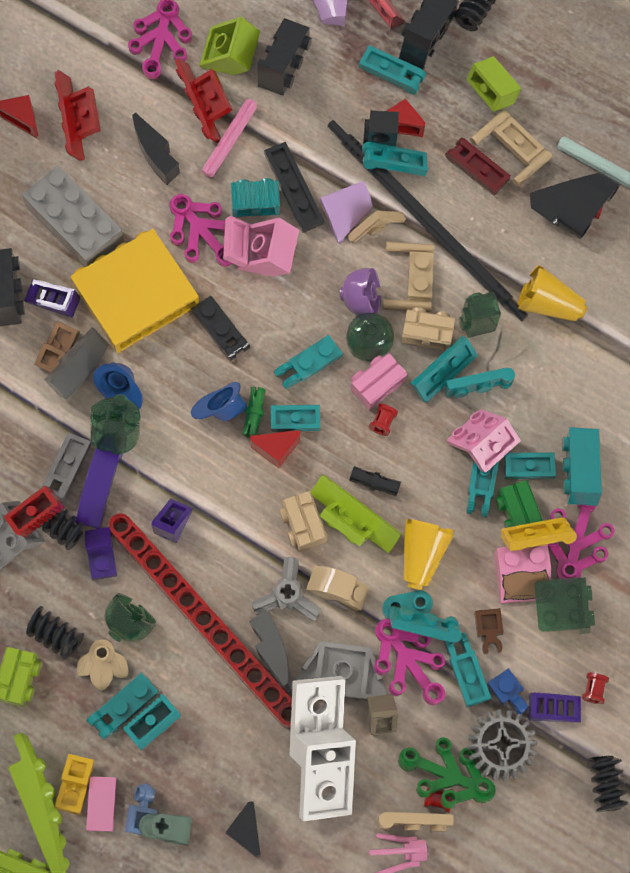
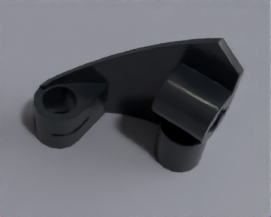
M602 172L575 178L531 192V209L557 227L560 226L576 238L581 239L605 202H609L613 198L620 184Z

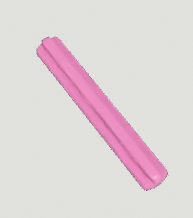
M249 98L245 100L202 168V173L209 178L214 177L257 109L255 101Z

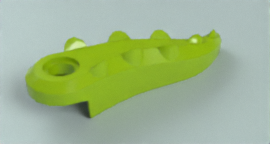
M22 732L17 733L13 737L21 760L9 766V772L51 873H66L70 863L63 854L66 839L60 834L59 830L62 816L54 806L55 789L50 783H47L43 773L46 769V762L41 758H37L28 735Z

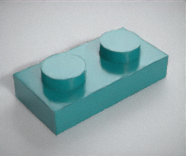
M271 405V432L295 430L320 431V405Z
M555 452L507 453L504 456L505 479H555Z

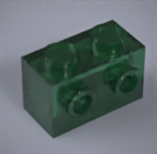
M478 292L468 296L465 299L464 307L461 308L462 314L459 317V324L461 330L466 331L468 338L496 331L501 312L495 293L482 294Z

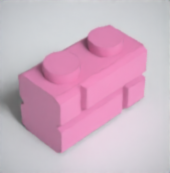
M389 353L384 357L381 355L377 356L371 361L369 369L365 372L360 370L351 378L350 389L352 393L360 399L361 403L368 410L372 409L407 379V372Z

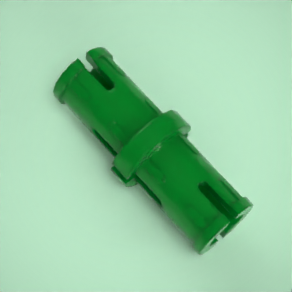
M255 386L250 389L248 407L244 411L246 419L242 435L250 438L251 435H258L260 419L264 416L262 408L266 389L258 387V390H256Z

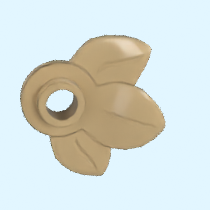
M99 639L93 642L89 652L81 656L77 663L78 676L90 675L92 684L99 691H104L109 686L113 676L120 678L128 677L127 660L123 655L115 652L113 644L106 639ZM99 648L106 649V656H98L97 650Z

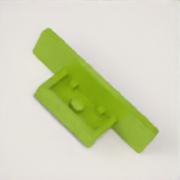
M322 475L311 491L312 496L326 506L320 517L325 520L328 526L340 531L349 542L357 544L359 547L370 539L387 553L392 551L402 536L399 530L326 475Z

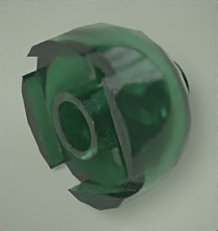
M379 313L360 314L353 318L347 328L346 343L348 348L351 350L352 355L361 361L371 362L379 355L383 357L393 347L394 332L392 324Z
M116 593L105 609V623L110 630L108 634L118 642H121V640L138 642L152 631L156 626V621L143 606L139 604L137 607L130 603L133 599L122 593Z

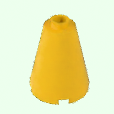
M540 265L535 266L529 274L533 278L524 284L519 295L518 309L570 321H577L578 318L582 319L588 308L585 305L586 300Z
M406 518L404 528L403 580L408 582L407 587L422 590L423 586L428 587L454 536L455 530L443 529L435 524Z

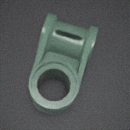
M146 814L140 820L139 830L147 838L163 840L167 843L189 845L193 818L180 815Z

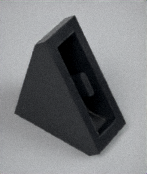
M254 801L246 804L225 833L254 857H261Z

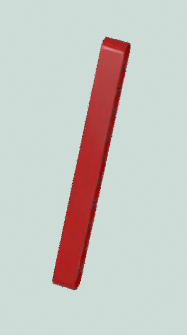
M123 513L112 516L109 521V528L116 541L282 727L291 729V722L285 721L282 718V713L287 709L292 710V698L130 517ZM119 523L128 524L127 529L123 532L115 530L116 525ZM135 541L144 542L142 549L137 551L131 549ZM152 559H158L161 561V564L156 569H150L147 567L148 562ZM173 577L177 579V584L172 588L164 586V581L167 578ZM185 596H191L194 598V602L186 607L180 604L181 599ZM206 614L211 617V621L207 625L197 623V619L201 615ZM219 633L227 635L228 640L224 644H217L214 642V637ZM235 652H241L245 656L243 662L238 664L233 663L230 658ZM258 671L261 673L262 679L257 683H252L247 678L249 673ZM275 690L279 694L278 700L268 702L264 697L266 692Z

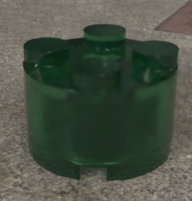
M122 394L102 399L91 407L90 438L93 445L103 452L105 450L113 451V454H123L132 450L140 436L141 416L138 407Z

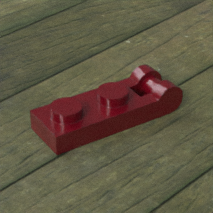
M460 138L456 142V146L453 149L450 148L445 153L446 158L451 163L458 165L493 195H496L510 180V174L465 138ZM462 152L467 153L465 158L461 155Z

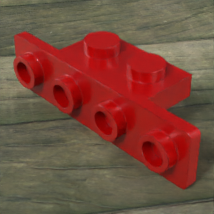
M178 58L175 60L178 68L176 73L186 86L184 91L187 97L193 102V112L203 126L201 131L208 140L211 139L219 143L221 137L214 122L233 110L215 70L210 69L195 79L189 64Z
M57 70L54 72L56 79L54 84L58 91V107L63 121L61 125L66 138L65 148L70 156L82 161L85 159L82 139L101 131L94 89L88 86L73 93L71 78L62 71Z

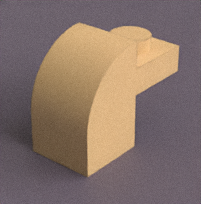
M314 566L306 590L323 599L337 600L354 610H362L369 586L357 580L358 577L330 567Z

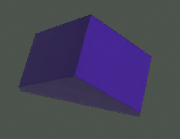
M170 498L152 521L151 526L154 534L177 543L193 508Z

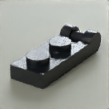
M212 296L191 308L192 313L229 361L235 359L236 354L239 352H245L250 349L247 340L236 329ZM234 339L236 343L230 347L227 343Z

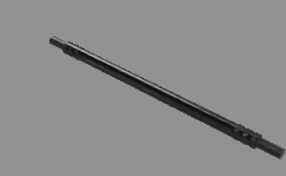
M334 120L330 121L327 127L342 141L341 144L363 165V157L365 155L362 153V144L352 134L348 135ZM377 167L367 169L503 307L506 306L521 322L528 317L525 311L518 309L519 305L513 300V296L387 169Z

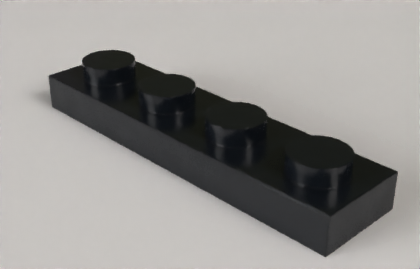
M283 142L264 150V155L276 180L279 181V186L302 233L324 225V219L287 143Z

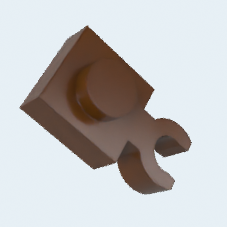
M501 609L475 611L477 638L485 637V642L482 645L483 654H488L489 644H494L497 647V654L501 653L503 646L501 641L497 639V636L504 634Z

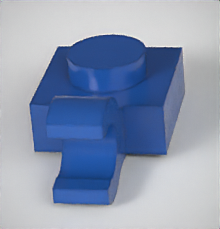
M509 668L487 683L502 705L509 701L515 712L520 715L528 710L529 706L519 696L524 688Z

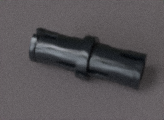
M356 466L353 467L349 479L350 482L369 487L371 491L378 490L395 497L401 485V481L382 476L380 472L376 471L373 473Z

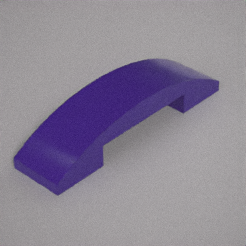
M103 430L87 473L78 507L76 524L82 521L84 526L96 529L101 528L107 508L106 502L119 460H121L128 438L127 435Z

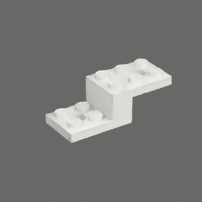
M342 676L293 681L290 756L302 767L299 817L302 821L352 815L356 740L343 729L345 678ZM319 699H323L322 707L314 711V703ZM327 786H332V791L327 796L322 797L323 789Z

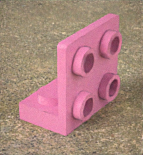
M482 409L473 413L470 419L463 426L456 428L447 439L449 445L468 452L479 470L485 473L521 441L507 418Z

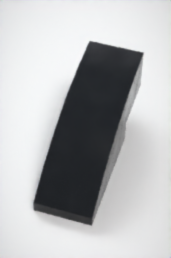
M135 112L132 118L141 151L156 175L168 185L180 174L179 163L169 155V142Z

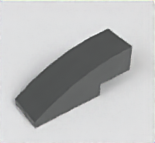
M92 327L58 361L60 364L44 380L61 398L67 400L95 368L109 344Z
M265 610L249 621L254 633L261 641L255 648L259 657L277 682L289 694L291 692L289 660L279 631L273 619Z

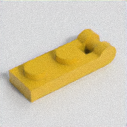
M563 517L501 529V538L509 551L545 546L561 541L571 544L577 538L576 532L570 527L567 519Z

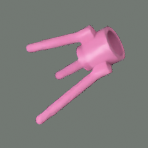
M377 833L376 837L379 839L407 844H403V848L369 851L370 855L404 854V859L409 860L408 862L375 873H394L409 867H419L420 862L427 861L426 841L417 840V836L404 837Z

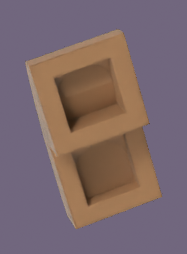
M56 321L47 343H43L34 365L52 372L60 364L58 361L74 346L81 331Z

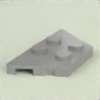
M320 641L295 678V680L342 676L345 678V698L367 701V697L388 695L381 675L374 671L375 657L372 648Z

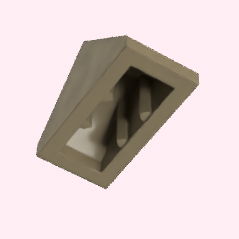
M393 694L367 697L370 734L395 733L397 731L398 711Z

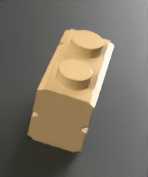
M423 308L407 309L401 343L446 351L451 345L455 318L450 317V314L446 312L431 314L426 313V310Z
M311 491L282 501L283 508L279 509L283 523L288 522L291 529L290 532H287L291 546L296 545L298 552L327 542V535Z

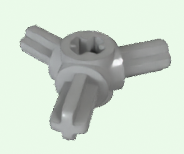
M285 557L282 579L278 580L277 587L272 588L271 594L252 601L251 605L256 615L265 610L269 611L279 607L280 610L288 608L291 611L295 608L311 621H315L318 618L321 608L303 596L305 592L300 589V582L297 581L299 566L297 558ZM285 590H291L292 595H290V599H285Z

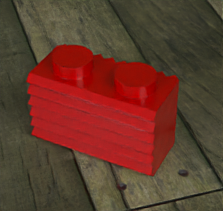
M43 486L7 513L4 518L16 535L27 538L28 534L36 531V528H40V525H44V522H48V519H52V516H56V513H60V510H64L65 506L51 488Z

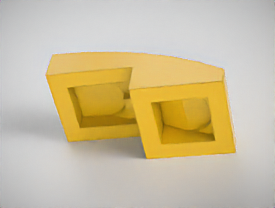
M68 754L61 777L62 783L55 803L57 810L81 815L94 765L93 759Z

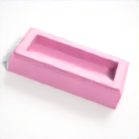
M230 215L225 219L223 259L243 268L248 264L250 224Z
M90 777L87 831L114 832L116 777Z

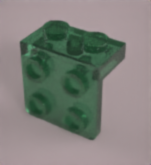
M586 577L544 580L535 583L538 628L541 632L580 630V634L590 633V626H595L594 610L589 611L588 601H592L591 585L586 586Z

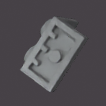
M20 501L3 502L0 504V570L24 549L37 548L45 542L37 528L36 531L28 534L26 538L16 535L5 520L4 516L21 504Z

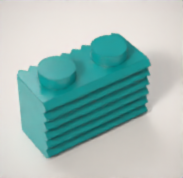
M264 178L260 182L240 179L236 183H231L233 217L280 215L279 181Z
M160 694V698H156V702L152 701V705L144 708V712L136 715V719L128 722V725L124 726L123 730L141 751L181 716L166 696Z

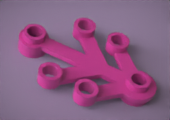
M161 0L155 12L143 19H137L133 23L135 33L143 36L131 39L128 42L131 54H140L143 46L155 40L151 57L146 59L142 65L143 73L149 79H156L161 74L162 70L159 61L164 42L173 52L174 61L178 58L184 62L187 60L186 50L180 47L168 30L169 23L171 22L178 31L180 42L189 43L192 40V31L185 27L178 17L179 6L174 0ZM160 20L157 28L146 33L148 30L147 26ZM138 25L144 26L141 29L137 28ZM184 33L189 34L187 37H182L181 35ZM133 45L139 46L136 49L132 48ZM178 53L184 54L182 57L176 56ZM150 69L156 70L155 72H148Z
M184 194L174 196L169 204L171 213L175 215L173 231L170 233L171 243L175 246H180L184 243L185 238L182 229L184 219L186 218L191 227L188 248L185 250V259L189 263L198 261L199 251L197 248L200 235L216 253V261L219 265L223 267L232 265L233 263L221 259L224 255V245L222 246L208 230H221L225 234V221L198 218L194 214V212L208 213L211 218H219L222 214L221 205L217 202L210 204L192 202L191 198ZM181 204L186 206L184 209L177 208ZM212 208L219 209V211L216 213H213L210 210ZM175 235H180L181 239L174 240L173 237ZM190 252H195L196 256L189 257L188 254Z
M577 505L580 510L575 527L577 538L573 543L567 544L570 548L568 557L562 551L558 544L559 542L548 544V548H550L558 562L556 568L557 577L565 584L577 582L581 577L582 570L595 563H603L608 557L607 549L599 546L594 549L592 555L577 561L580 551L603 539H610L615 532L611 524L604 523L600 526L599 530L584 537L590 513L597 506ZM560 508L554 509L550 514V519H555V513H559L563 518H566L565 511ZM602 528H608L610 535L603 534ZM596 552H603L604 558H598ZM571 567L574 573L572 575L567 574L565 568Z
M390 619L381 620L375 628L376 637L381 642L379 659L374 664V671L379 675H385L390 670L389 654L392 646L397 653L394 680L389 685V692L393 696H400L406 690L404 680L407 667L422 688L424 701L429 705H438L445 698V689L439 683H431L417 662L428 664L433 670H439L445 664V657L440 653L431 654L406 648L402 641L413 642L416 648L425 649L430 643V637L391 628ZM388 629L391 632V636H387L383 630ZM418 637H422L425 640V644H421L418 641ZM433 658L439 659L440 665H436L433 662ZM379 663L385 664L386 670L380 669ZM394 684H398L401 687V691H396ZM429 692H433L436 695V699L430 698Z

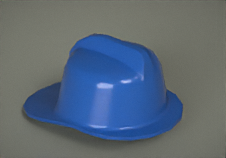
M112 362L101 365L94 371V385L116 412L122 415H132L139 411L143 403L142 393L134 382V374L128 366Z
M231 382L225 387L202 397L192 407L191 416L194 419L214 416L225 422L244 412L247 404L239 393L240 383Z

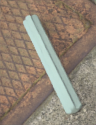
M567 137L560 139L557 145L559 150L630 188V172Z

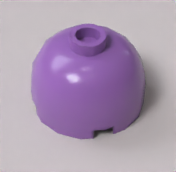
M361 268L353 271L346 277L343 287L340 288V299L345 302L350 312L366 317L379 313L381 295L377 296L376 288L380 287V281L374 268Z

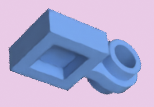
M143 783L136 787L134 799L138 801L139 806L129 805L124 832L142 835L139 830L141 818L146 814H157V810L148 808V803L151 804L155 797V789L150 784Z

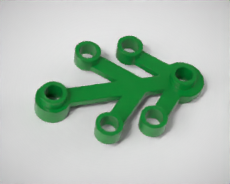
M439 738L435 745V751L441 756L446 768L420 757L414 748H405L400 752L398 764L401 769L413 771L416 768H420L441 778L434 781L420 780L416 788V792L420 797L427 798L431 793L457 785L466 788L457 793L453 790L443 792L441 804L445 808L450 809L458 803L471 799L478 803H486L495 796L496 788L494 783L490 779L482 777L479 769L475 768V759H466L463 756L475 754L474 750L464 748L459 756V761L462 765L466 766L470 778L461 774L450 751L452 743L448 738ZM444 744L447 748L443 749L439 745ZM406 755L412 756L413 759H408ZM421 786H426L429 790L424 791L421 789ZM479 787H484L487 791H482ZM445 797H451L454 801L449 802Z

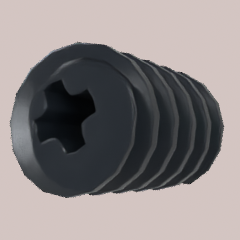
M463 0L454 13L456 22L465 30L477 31V26L482 24V19L486 18L487 12L491 10V5L495 4L496 0Z
M65 509L61 513H56V516H52V519H48V522H44L42 531L45 533L50 532V537L52 539L58 538V544H66L65 549L69 551L82 537L84 522L81 521L75 525L76 516L73 515L67 519L69 511Z
M39 606L28 622L27 636H35L36 642H43L45 648L52 647L53 653L57 654L60 652L61 658H68L80 646L84 633L76 637V627L68 632V622L59 626L60 617H56L51 621L52 612L48 611L43 616L41 615L43 606Z
M614 756L589 758L588 761L596 763L589 770L598 773L591 778V782L599 784L592 791L601 795L594 799V803L602 805L595 812L616 811L628 805V801L620 800V797L627 794V791L618 788V786L625 783V780L617 778V775L623 773L624 770L615 768V765L621 763L622 759L615 758Z

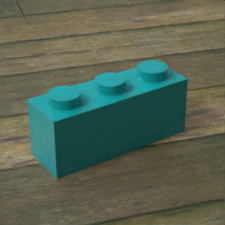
M569 427L567 437L562 438V451H566V458H563L562 471L567 473V479H564L563 494H567L568 504L598 506L602 495L599 429Z

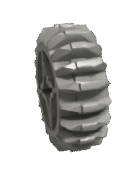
M501 710L496 711V718H494L491 712H487L486 718L488 722L484 718L479 717L477 721L481 727L477 725L471 727V730L477 735L469 734L467 737L469 741L475 742V744L468 745L467 750H475L476 752L469 759L474 760L478 758L480 762L475 765V768L480 769L483 765L486 768L483 772L485 777L490 771H493L492 779L495 781L498 779L499 773H502L503 781H508L509 772L513 779H517L519 777L517 769L525 774L527 768L524 764L532 766L534 763L528 756L537 755V751L530 749V747L536 746L538 741L529 740V737H532L535 731L530 730L526 732L525 729L530 723L528 721L524 722L523 725L518 723L522 717L520 714L514 720L511 719L512 711L510 710L507 711L505 718H503ZM496 725L495 739L481 743L485 730ZM504 725L515 730L521 740L509 737ZM500 739L505 740L504 743L507 742L510 745L504 750V754L503 751H500V748L498 749L497 746H494L498 744ZM517 748H523L519 761L508 766L509 752ZM483 751L496 754L500 766L489 761Z

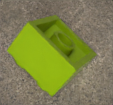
M243 17L211 26L199 66L230 75L249 71L253 63L252 59L255 49L258 45L260 30Z

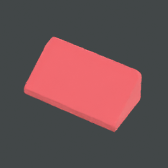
M369 0L391 29L405 22V19L390 0Z

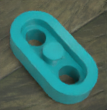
M421 590L390 596L383 603L382 613L386 619H389V612L393 604L399 605L400 608H410L414 612L422 614L430 613L433 600L427 592ZM417 599H422L425 602V605L419 607L416 605L415 601Z

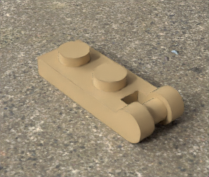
M384 812L378 818V826L382 830H389L393 825L405 826L407 831H420V826L431 827L433 832H447V827L453 826L454 814Z

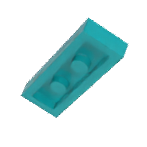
M461 336L410 383L421 401L427 403L445 387L447 380L457 376L478 356L468 338Z

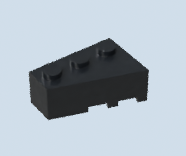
M423 0L420 10L416 9L411 23L407 22L402 31L404 40L399 59L425 70L427 57H432L435 50L433 47L438 40H442L454 18L459 1Z
M286 18L283 19L274 34L272 46L268 45L265 49V52L268 53L265 60L259 59L257 63L258 87L284 96L287 88L291 89L295 79L293 74L296 69L299 70L301 68L304 58L302 56L304 50H309L312 42L310 27Z
M12 248L0 249V327L22 324L21 315H25L23 300L19 301V293L23 292L21 278H17L16 272L20 270V261L18 256H14Z

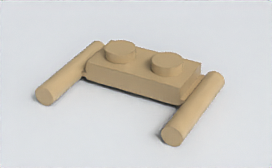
M502 110L470 138L471 143L477 145L492 131L494 132V136L526 166L523 171L512 179L516 186H520L552 158V154L545 150L518 122L510 117L506 110Z
M386 241V251L410 252L407 300L383 299V309L412 310L413 308H423L431 312L434 244Z

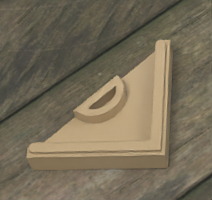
M376 211L349 233L347 237L350 243H355L366 233H369L371 236L387 229L386 225L389 223L405 222L406 217L403 212Z

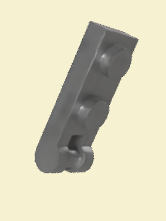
M69 432L42 487L48 486L51 488L63 505L92 445L91 441ZM54 482L62 484L59 490L52 488Z

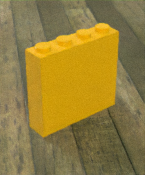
M154 229L139 233L134 240L118 245L115 251L108 255L99 256L95 259L94 263L87 267L78 268L70 276L77 293L117 354L192 310L191 308L199 304V296Z

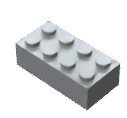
M56 166L22 194L26 208L84 267L94 263L95 259L99 256L108 255L124 241L122 229L59 166Z

